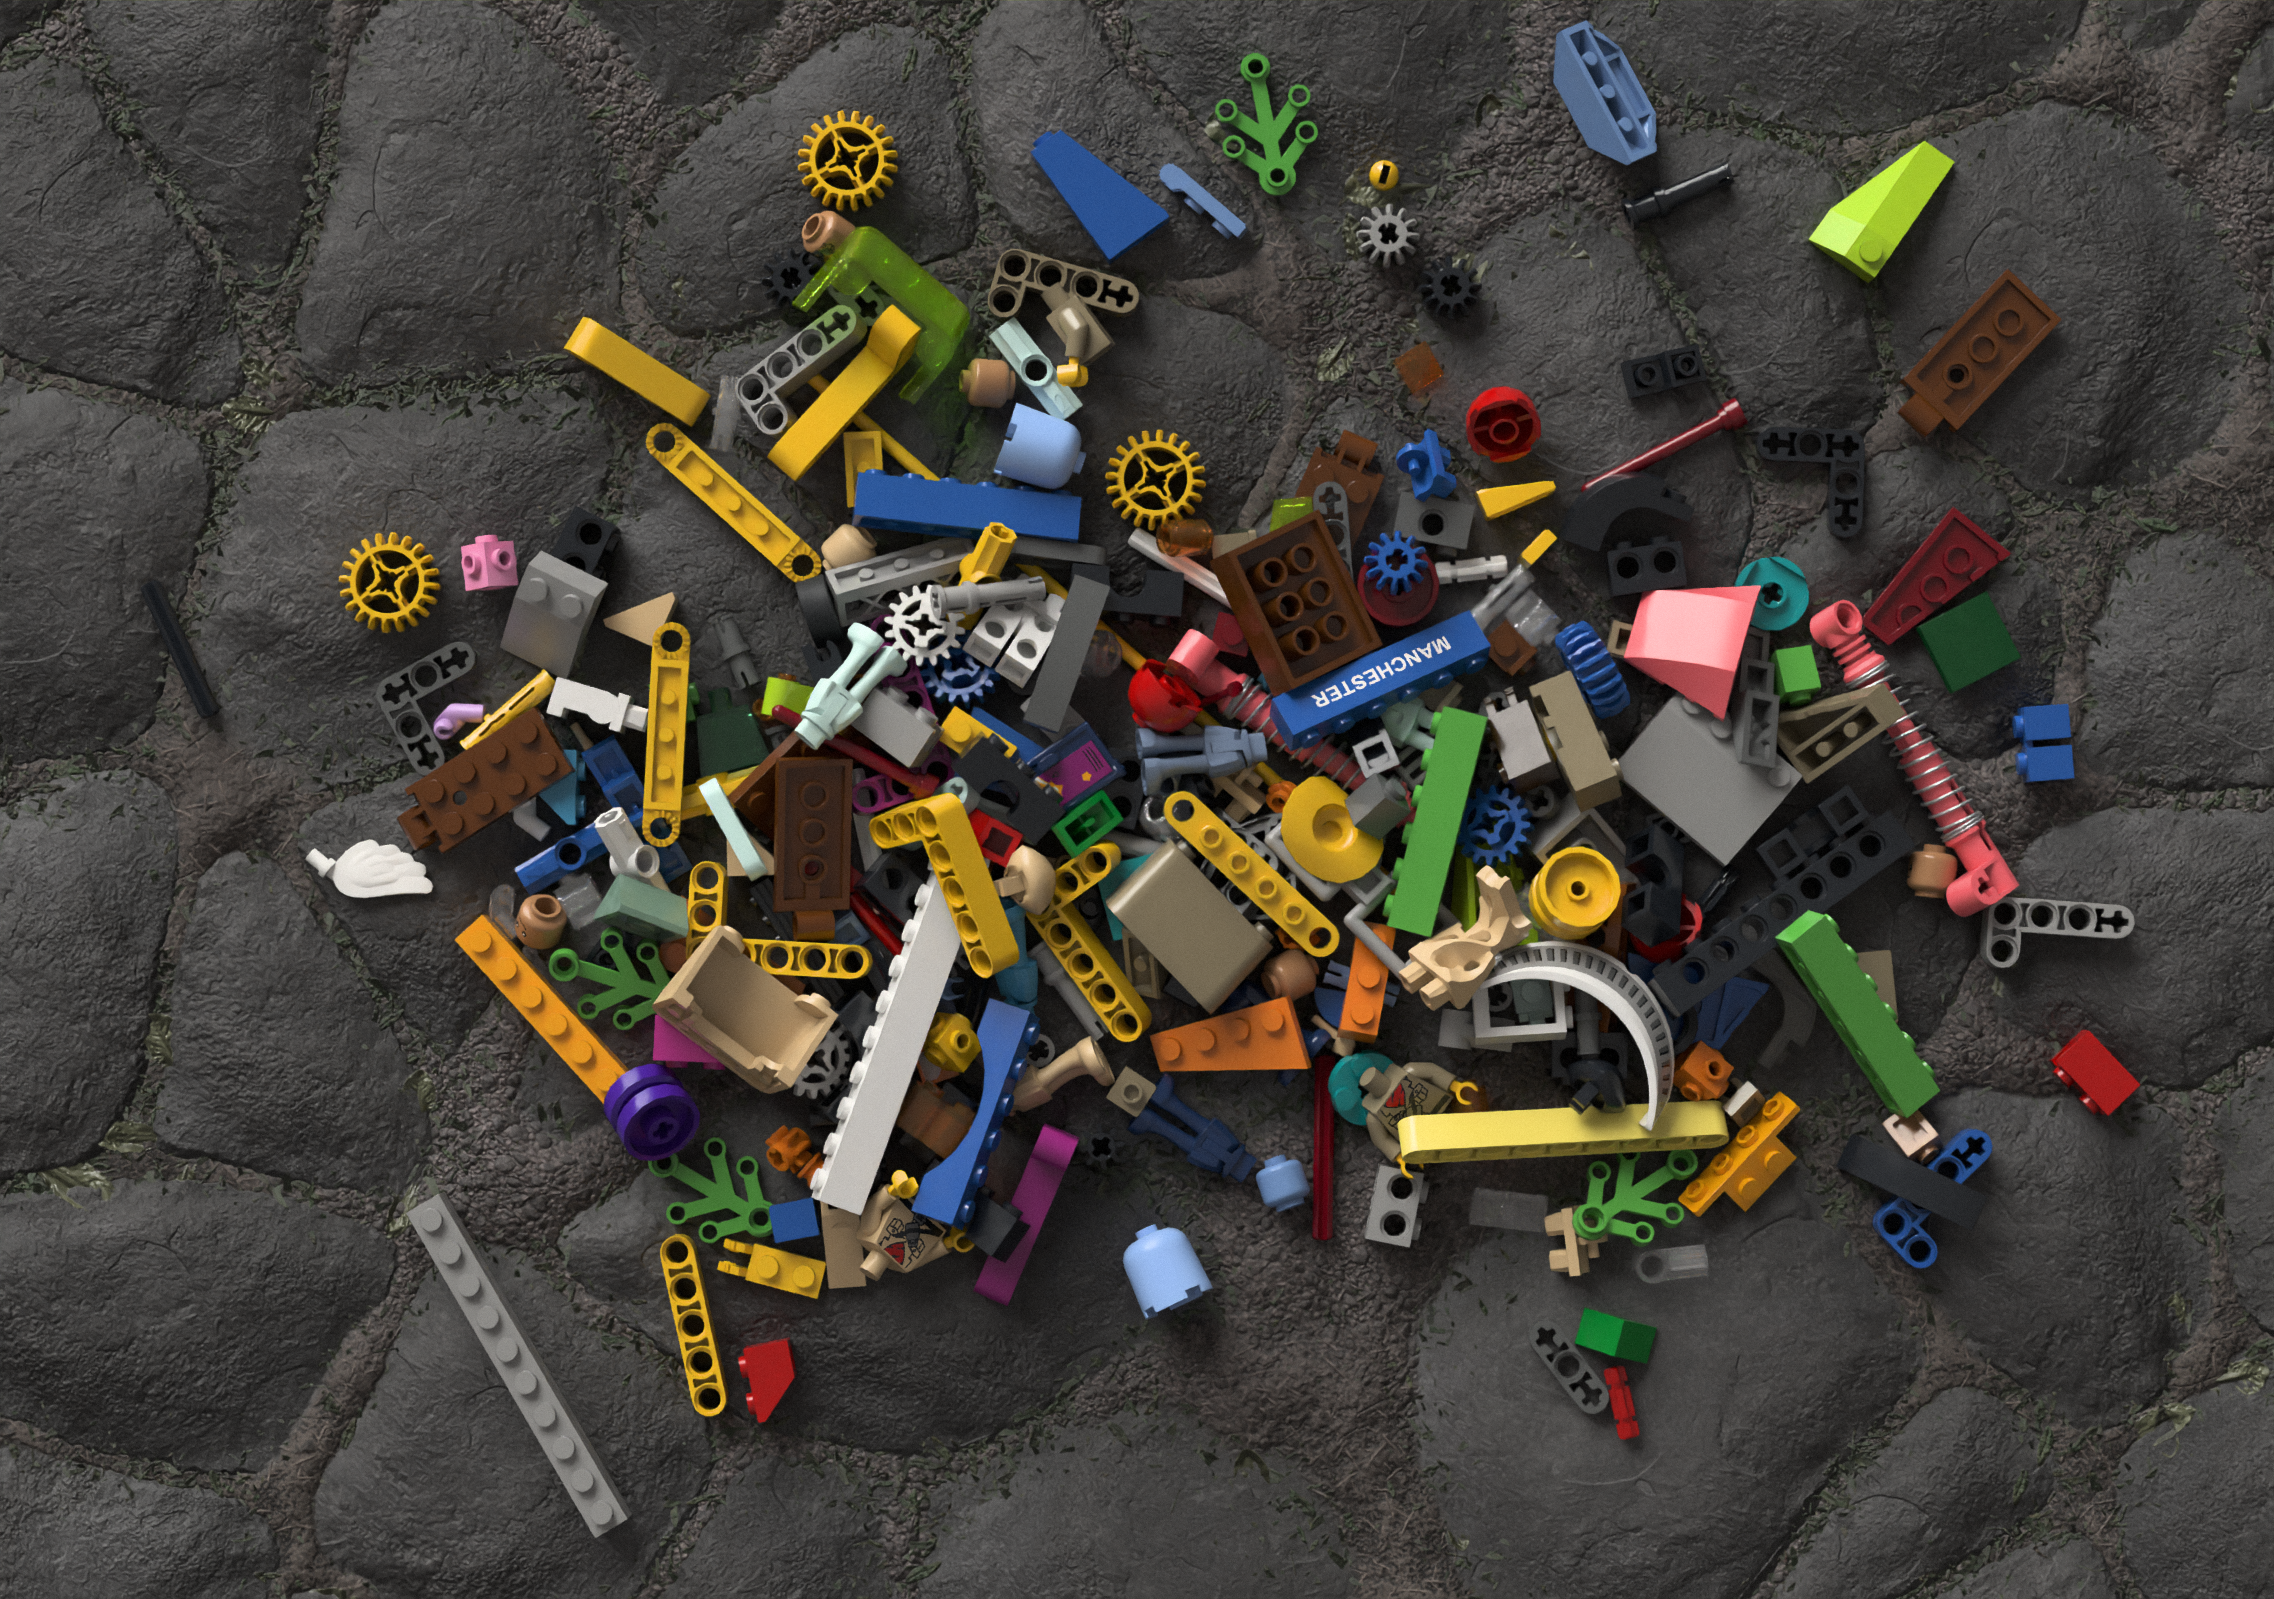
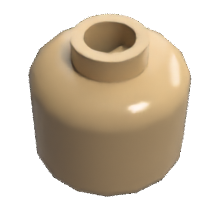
M843 524L822 544L821 551L825 558L822 561V565L828 571L876 557L874 548L877 546V543L864 527Z

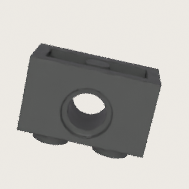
M1401 491L1391 538L1393 539L1395 531H1401V542L1406 543L1408 537L1413 535L1416 537V540L1412 547L1417 548L1421 544L1435 547L1434 553L1456 557L1457 551L1463 553L1466 551L1475 506L1428 497L1425 502L1415 499L1414 494ZM1428 516L1437 517L1442 523L1441 533L1435 536L1426 534L1422 529V520Z

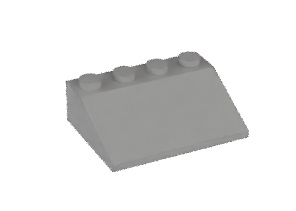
M1676 690L1619 758L1618 763L1624 779L1621 781L1720 865L1725 867L1779 806L1803 775L1777 753L1775 768L1772 770L1738 763L1732 732L1731 714L1726 711L1724 722L1713 716L1714 713L1696 702L1694 704L1685 699V695Z

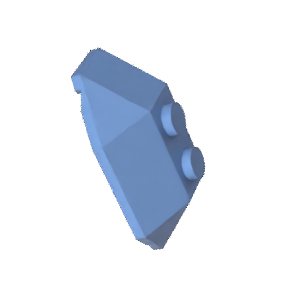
M1587 20L1557 33L1553 82L1588 147L1625 165L1632 164L1654 154L1657 151V143H1655L1656 112L1622 49L1604 34L1594 30L1593 25Z

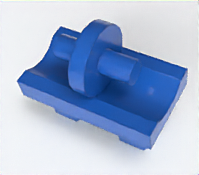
M1427 429L1424 432V438L1418 445L1407 443L1397 453V466L1402 472L1410 474L1415 499L1425 502L1431 494L1445 499L1456 488L1455 476L1445 472L1451 461L1450 450L1439 446L1437 432Z

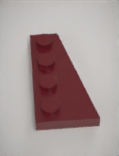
M1952 507L1862 616V627L1885 646H1888L2011 553L1955 507Z

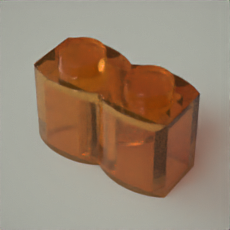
M916 1080L903 1099L895 1124L947 1159L968 1134L976 1113L959 1101H957L955 1106L942 1098L945 1091L930 1080H926L924 1084Z

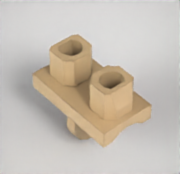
M1259 762L1252 763L1251 768L1245 767L1226 776L1213 779L1210 777L1216 790L1215 798L1222 789L1234 797L1225 811L1238 823L1251 813L1255 815L1266 802V794L1258 789L1263 779L1253 771Z
M1581 1205L1563 1208L1561 1212L1544 1218L1548 1236H1565L1566 1249L1550 1251L1551 1271L1569 1272L1570 1276H1580L1582 1273L1590 1272L1588 1257H1600L1598 1243L1608 1241L1607 1233L1602 1238L1594 1241L1585 1240L1576 1234L1572 1226V1217ZM1594 1220L1584 1221L1587 1227H1596Z

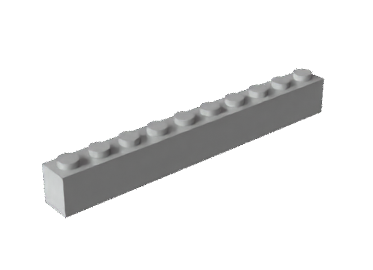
M446 1193L437 1194L406 1213L593 1536L597 1538L627 1520L632 1515L631 1511Z

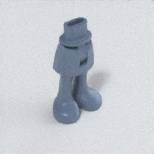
M1205 725L1202 734L1165 736L1155 733L1150 728H1137L1135 733L1137 755L1139 760H1143L1141 780L1145 796L1159 793L1162 782L1175 775L1207 773L1213 779L1232 774L1245 767L1251 768L1254 762L1267 761V749L1263 732L1248 734L1246 729H1241L1240 734L1238 729ZM1201 751V755L1170 759L1154 758L1158 754L1169 752Z

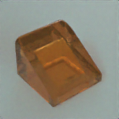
M1426 341L1393 361L1395 368L1412 394L1444 375Z

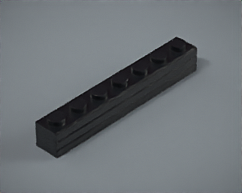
M768 877L749 890L752 894L749 896V899L755 908L760 906L764 912V915L761 917L768 928L774 927L777 932L774 935L776 940L794 941L792 934L793 912H773V881ZM814 949L809 953L807 959L809 966L817 971L822 969L825 965V960L819 951ZM801 976L807 986L811 984L816 994L821 995L830 1002V1008L845 993L837 978Z

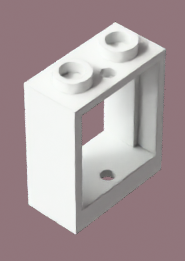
M1552 981L1555 1023L1490 1027L1488 988L1483 990L1477 989L1472 996L1475 1045L1565 1039L1567 1028H1573L1572 1006H1565L1564 992L1570 991V985Z

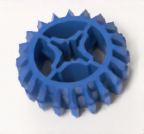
M1585 621L1577 624L1573 623L1555 636L1556 648L1559 651L1567 671L1571 670L1583 699L1586 703L1590 704L1596 717L1600 719L1612 717L1630 705L1629 692L1626 689L1622 675L1618 671L1604 643L1589 623Z

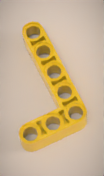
M893 304L889 306L872 326L867 344L863 350L777 442L767 458L797 482L910 359L915 351L922 329Z
M945 793L902 804L871 819L869 823L870 835L873 841L882 849L920 840L923 841L970 965L978 976L989 978L1018 962L1020 954L1018 945L965 808L956 795Z
M1100 839L1080 855L1070 859L1055 870L1056 888L1049 908H1046L1041 915L1026 911V916L1113 1036L1120 1041L1131 1042L1136 1040L1150 1026L1152 1021L1151 1012L1071 902L1106 877L1120 863L1121 851L1119 847L1111 840ZM1094 852H1100L1105 856L1107 860L1106 867L1099 866L1095 862ZM1065 872L1072 873L1077 878L1078 887H1072L1066 882ZM1059 923H1063L1070 928L1071 938H1066L1060 933L1058 929ZM1080 954L1090 956L1094 967L1088 968L1084 966L1080 960ZM1102 984L1110 985L1114 989L1116 997H1107L1102 990ZM1124 1014L1133 1016L1137 1021L1138 1028L1129 1027L1124 1020Z
M711 861L700 862L691 871L688 901L689 930L686 937L685 952L687 960L714 927L719 925L726 926L729 877L727 876V870L720 863ZM711 867L718 874V882L715 887L707 889L701 883V874L705 869ZM705 905H710L716 912V919L710 926L701 924L698 916L700 909ZM743 938L741 941L751 951V960L769 974L856 979L867 975L873 964L872 955L869 950L859 945ZM777 947L784 948L789 957L788 963L782 968H776L770 958L771 952ZM814 949L821 950L826 957L824 967L818 971L813 970L807 960L809 953ZM851 951L858 952L863 958V966L856 973L850 972L845 966V958Z

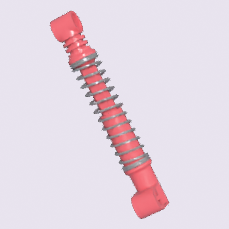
M1840 600L1815 614L1810 621L1811 634L1821 646L1829 649L1835 648L1836 651L1832 653L1833 656H1840L1841 659L1837 661L1838 664H1845L1846 666L1842 670L1845 673L1843 681L1848 686V689L1852 692L1857 689L1884 683L1904 710V707L1912 699L1899 702L1896 695L1904 687L1900 686L1892 690L1888 684L1896 677V674L1884 677L1885 669L1889 666V663H1887L1883 655L1877 654L1875 650L1870 652L1868 648L1872 645L1870 642L1865 644L1863 641L1867 637L1865 634L1859 635L1863 622L1858 608L1850 601ZM1915 711L1909 715L1906 713L1886 728L1888 734L1882 739L1881 744L1895 743L1896 746L1890 751L1889 756L1895 757L1902 754L1903 758L1899 760L1897 769L1905 770L1907 773L1905 781H1912L1915 786L1912 793L1920 794L1922 798L1920 806H1927L1930 811L1928 818L1935 819L1938 823L1935 831L1943 832L1940 839H1943L1942 842H1944L1946 847L1954 849L1967 870L1965 874L1948 886L1946 897L1954 913L1961 917H1968L1995 904L2018 887L2019 883L1985 829L1987 822L1984 816H1981V811L1974 812L1970 805L1973 799L1967 800L1962 792L1965 790V786L1959 787L1956 783L1955 778L1958 774L1951 775L1947 766L1950 764V761L1943 762L1939 755L1942 749L1936 750L1932 744L1935 737L1931 736L1923 740L1919 732L1925 729L1927 724L1915 727L1911 720L1918 716L1919 712Z
M1189 629L1168 658L1165 670L1172 675L1177 673L1190 687L1205 697L1227 689L1228 684L1231 682H1240L1243 686V693L1237 697L1227 696L1214 702L1217 704L1218 711L1223 716L1226 715V718L1229 720L1236 717L1242 721L1240 724L1241 728L1247 725L1253 729V733L1263 732L1266 744L1272 742L1278 746L1277 752L1284 750L1289 753V761L1296 758L1302 762L1301 769H1305L1310 763L1316 765L1313 777L1325 771L1328 773L1327 778L1332 781L1338 780L1340 782L1339 787L1343 790L1347 787L1352 790L1351 794L1366 781L1359 763L1356 762L1357 757L1353 752L1350 757L1344 753L1347 742H1343L1338 748L1332 745L1335 738L1334 733L1329 735L1326 740L1322 738L1320 742L1310 748L1303 749L1300 747L1290 751L1269 716L1271 701L1274 698L1272 693L1266 694L1262 691V684L1254 686L1252 684L1253 678L1245 673L1237 674L1216 660L1215 657L1219 652V648L1207 636L1193 629ZM1394 774L1388 779L1393 778L1406 790L1405 798L1411 811L1396 825L1397 828L1401 825L1405 828L1407 821L1414 822L1417 808L1411 807L1412 798L1409 796L1412 792L1408 790L1407 783L1399 779V777H1395Z

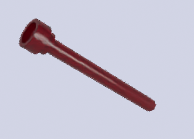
M1732 398L1721 404V409L1716 411V416L1583 484L1581 492L1605 477L1625 472H1640L1723 428L1725 431L1731 428L1735 431L1747 425V419L1737 400Z
M776 705L772 709V716L794 729L802 721L800 714L782 705ZM835 734L832 740L825 739L823 744L909 787L908 791L914 794L913 798L916 800L932 797L940 778L929 772L923 774L918 771L915 774L839 734Z

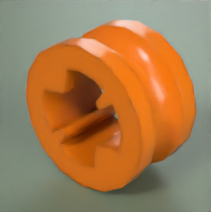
M819 1151L797 1174L799 1179L805 1178L807 1180L809 1188L817 1168L822 1169L824 1164L821 1158L822 1154Z

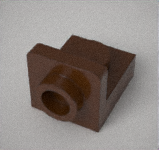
M1506 620L1487 637L1491 645L1488 658L1508 678H1511L1515 673L1522 677L1537 663L1532 656L1538 650L1531 646Z

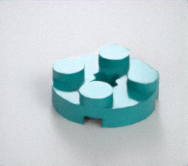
M1781 557L1761 558L1748 564L1740 572L1734 587L1762 585L1750 626L1765 631H1780L1796 623L1802 617L1809 602V591L1803 572L1793 562ZM1775 584L1779 587L1777 594L1781 596L1779 602L1771 601L1767 604L1764 602L1765 595L1761 590L1763 586L1770 588Z
M1369 1049L1360 1050L1361 1053H1356L1352 1056L1347 1055L1342 1058L1333 1068L1328 1080V1092L1331 1094L1334 1109L1344 1119L1357 1125H1367L1366 1117L1369 1113L1362 1106V1101L1367 1094L1361 1096L1362 1091L1358 1088L1362 1074L1369 1067H1375L1381 1073H1384L1388 1066L1394 1063L1384 1054Z

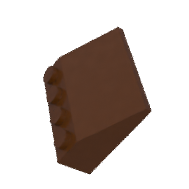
M1319 509L1209 561L1273 697L1290 691L1383 645Z

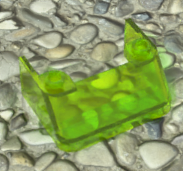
M860 226L848 235L841 246L793 301L792 305L798 310L807 312L830 284L845 295H856L861 293L872 280L928 327L916 345V353L923 366L898 394L903 400L915 404L951 361L970 321L969 310L964 303L878 229L870 226Z

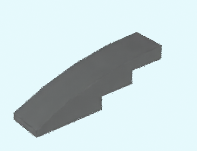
M1075 574L1022 722L1058 735L1110 586Z
M1749 627L1730 697L1732 732L1738 763L1772 770L1775 768L1780 696L1773 695L1775 663L1768 662L1770 631Z

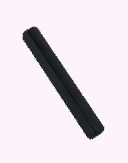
M155 580L141 587L142 595L199 716L206 719L216 715L220 708L161 583Z

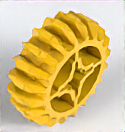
M838 111V123L833 124L831 117L826 115L823 119L827 128L822 130L816 123L811 126L813 132L817 135L816 139L804 135L803 142L810 146L811 150L799 149L798 155L803 159L809 160V162L799 164L798 170L802 173L811 172V174L802 179L804 186L817 184L810 192L814 199L823 192L826 193L822 201L825 207H829L835 198L837 199L836 208L838 211L842 212L845 208V201H850L852 211L856 212L859 209L857 200L863 198L865 205L869 208L873 206L872 200L869 197L871 193H874L879 199L885 197L884 192L879 188L880 184L886 187L893 186V180L885 176V173L895 174L898 172L896 165L887 163V161L898 158V153L896 150H885L894 143L892 136L880 139L886 130L883 124L871 130L874 122L872 116L868 115L863 124H859L860 114L858 111H853L851 122H846L844 111ZM856 133L866 137L872 143L867 146L863 144L853 147L844 141L841 134ZM831 139L835 147V155L830 161L825 163L826 166L818 169L820 151ZM840 146L843 147L845 153H848L851 158L858 157V161H854L856 177L853 176L851 170L846 165H838V162H843ZM878 153L879 162L877 170L871 180L865 184L861 175V168L867 161L871 160V156ZM845 176L851 180L855 189H837L826 183L824 179Z
M1157 430L1156 441H1150L1148 431H1142V444L1138 445L1136 439L1130 436L1128 437V443L1132 449L1129 452L1121 445L1116 448L1118 454L1123 457L1122 461L1115 458H1110L1109 465L1117 468L1118 472H1107L1105 478L1109 481H1117V485L1106 488L1108 495L1117 493L1120 495L1119 498L1112 502V507L1115 509L1125 504L1127 508L1122 512L1121 518L1126 520L1132 512L1135 513L1137 516L1134 520V526L1137 528L1140 527L1143 518L1149 519L1148 530L1154 531L1155 520L1162 519V527L1164 530L1170 528L1168 517L1171 516L1180 525L1184 521L1179 513L1180 510L1183 509L1189 515H1193L1195 509L1188 501L1193 500L1199 503L1202 501L1203 497L1193 492V489L1205 488L1206 482L1197 480L1194 476L1204 473L1205 468L1204 466L1192 467L1191 463L1199 459L1200 455L1198 452H1194L1189 456L1184 454L1190 447L1188 441H1184L1179 448L1174 446L1178 437L1175 433L1170 435L1167 443L1162 441V430ZM1163 451L1171 454L1178 460L1166 466H1158L1151 461L1145 452ZM1136 458L1142 469L1143 477L1134 487L1126 491L1124 485L1125 473L1129 464ZM1145 464L1157 476L1162 473L1163 475L1166 474V480H1162L1164 485L1163 492L1166 496L1155 485L1144 487L1145 481L1149 480L1147 476L1148 469ZM1185 470L1187 486L1179 501L1175 502L1169 491L1168 484L1178 473ZM1147 494H1153L1159 498L1166 509H1145L1137 505L1133 500Z
M391 532L388 544H386L383 535L379 533L375 535V547L367 539H363L361 544L366 552L362 554L353 548L350 554L357 559L356 563L352 564L344 561L342 564L344 568L352 572L351 576H339L340 582L350 584V588L340 591V596L343 598H354L347 603L345 608L350 612L360 608L355 616L357 622L361 623L370 616L368 629L375 630L379 622L382 621L381 628L383 633H390L392 622L395 623L398 632H404L405 619L413 627L419 625L414 615L416 612H419L426 618L430 615V612L422 607L425 601L432 605H436L438 602L435 597L429 596L428 593L429 590L438 591L441 589L439 583L430 582L429 579L440 575V571L437 568H426L433 563L435 558L431 554L420 558L425 550V546L421 543L410 550L413 540L410 536H405L401 544L398 545V534ZM399 553L407 556L412 563L406 567L401 566L397 569H390L380 555ZM371 562L375 579L366 588L367 591L362 593V576L366 567ZM383 572L393 578L396 575L399 576L398 580L394 582L397 594L387 588L384 591L381 590L382 586L386 584ZM418 573V591L413 601L409 604L405 587L414 578L413 575ZM383 597H390L400 611L380 613L371 608L368 603L374 599L379 600Z

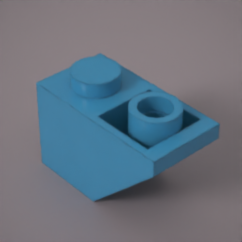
M564 750L576 772L542 792L539 796L568 825L579 826L580 818L586 817V796L580 795V781H586L587 764L581 758V751Z

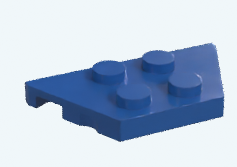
M1627 953L1626 960L1631 974H1636L1645 984L1655 978L1651 971L1660 964L1652 963L1641 955ZM1684 967L1683 976L1685 980L1691 984H1697L1698 974L1696 970L1691 967ZM1733 977L1695 1004L1698 1029L1692 1043L1701 1040L1707 1046L1720 1050L1735 1028L1746 1018L1756 1002L1767 992L1769 984ZM1659 1003L1666 1017L1673 1040H1676L1683 1029V1016L1680 1015L1672 1021Z

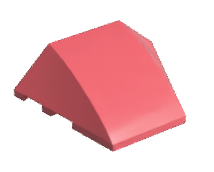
M1762 585L1643 592L1624 655V661L1662 685L1667 684L1685 695V699L1693 704L1694 702L1714 713V717L1724 722L1737 669Z

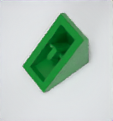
M1102 789L1062 816L1051 829L1072 859H1074L1124 819Z
M1584 1307L1574 1343L1614 1357L1647 1364L1657 1327Z

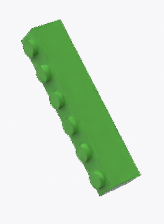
M1443 706L1442 713L1436 711L1434 713L1430 728V734L1436 735L1433 749L1425 748L1420 770L1427 771L1423 786L1416 784L1411 801V807L1417 808L1414 822H1406L1401 843L1408 844L1404 859L1397 857L1392 879L1398 881L1395 895H1387L1382 916L1389 917L1387 926L1428 937L1433 936L1489 720L1487 716L1448 706Z
M1808 910L1777 935L1775 939L1889 1112L1908 1118L1940 1091L1933 1080L1935 1073L1915 1053L1914 1050L1917 1047L1913 1039L1906 1032L1901 1031L1896 1024L1897 1015L1887 1003L1882 1002L1877 995L1878 986L1867 973H1863L1858 966L1859 957L1848 944L1843 943L1837 934L1840 932L1837 923L1828 914L1823 915Z

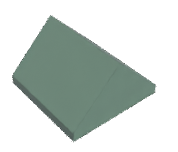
M620 873L595 912L593 919L644 939L651 938L660 945L687 937L689 930L686 898Z

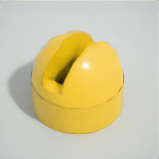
M1388 160L1376 162L1369 172L1371 185L1379 191L1391 190L1396 186L1399 179L1398 168ZM1383 166L1390 167L1386 184L1379 183Z

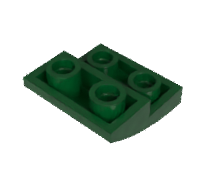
M1987 591L1916 627L1950 694L2021 658Z

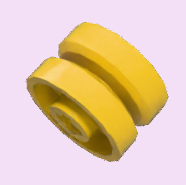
M1585 847L1565 848L1552 855L1532 880L1528 894L1530 911L1537 924L1550 935L1565 940L1582 939L1596 932L1617 907L1621 893L1619 876L1612 863L1598 851Z

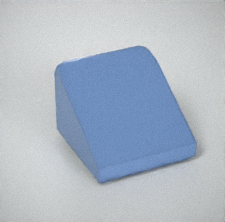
M851 908L848 911L832 910L835 918V936L833 940L827 941L828 943L860 946L871 938Z

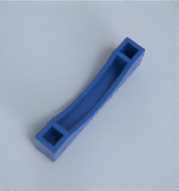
M989 998L977 1031L985 1070L983 1095L978 1114L968 1134L957 1149L939 1166L924 1175L911 1210L916 1214L959 1230H963L965 1222L968 1223L971 1220L975 1211V1202L973 1200L978 1187L984 1185L987 1179L988 1166L986 1164L990 1153L997 1149L1001 1140V1130H999L1004 1116H1008L1013 1108L1014 1095L1012 1093L1017 1081H1021L1027 1069L1026 1055L1030 1045L1033 1046L1039 1037L1040 1025L1038 1023L1040 1018L1032 1012Z

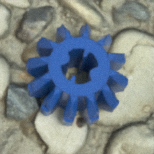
M1395 531L1393 542L1390 541L1386 533L1380 534L1379 539L1382 546L1371 542L1368 549L1375 556H1365L1363 561L1365 565L1374 567L1366 573L1367 579H1374L1379 576L1380 579L1375 588L1381 591L1386 583L1391 584L1389 592L1393 596L1397 593L1398 584H1401L1406 593L1412 590L1410 580L1421 584L1423 576L1417 570H1426L1428 567L1427 561L1417 559L1425 554V548L1423 546L1415 549L1411 548L1416 540V537L1413 535L1408 537L1406 543L1401 542V531ZM1393 555L1401 557L1399 562H1405V564L1400 566L1399 571L1392 570V564H1386V562L1391 561Z

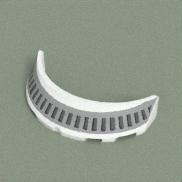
M1565 941L1536 942L1498 953L1494 957L1496 964L1486 980L1478 988L1479 990L1513 980H1551L1571 985L1592 995L1620 1018L1633 1036L1644 1060L1649 1085V1108L1639 1124L1648 1131H1651L1666 1106L1672 1090L1674 1049L1666 1017L1648 986L1636 974H1631L1625 965L1614 957L1600 950Z

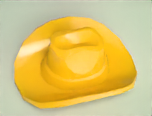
M1314 776L1309 777L1293 789L1283 808L1280 831L1284 845L1299 865L1310 874L1322 880L1344 883L1361 878L1377 865L1384 850L1383 838L1378 840L1354 827L1344 801L1349 795L1329 778Z

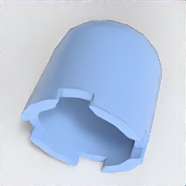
M1016 403L1005 435L1012 438V440H1004L993 473L1043 488L1056 489L1062 487L1068 482L1072 472L1080 474L1086 457V453L1080 451V432L1067 421Z
M1156 1224L1148 1226L1135 1233L1138 1240L1129 1245L1124 1252V1268L1146 1320L1158 1316L1157 1312L1168 1307L1170 1310H1173L1202 1296V1292L1213 1289L1189 1239L1176 1228L1168 1227L1158 1230Z

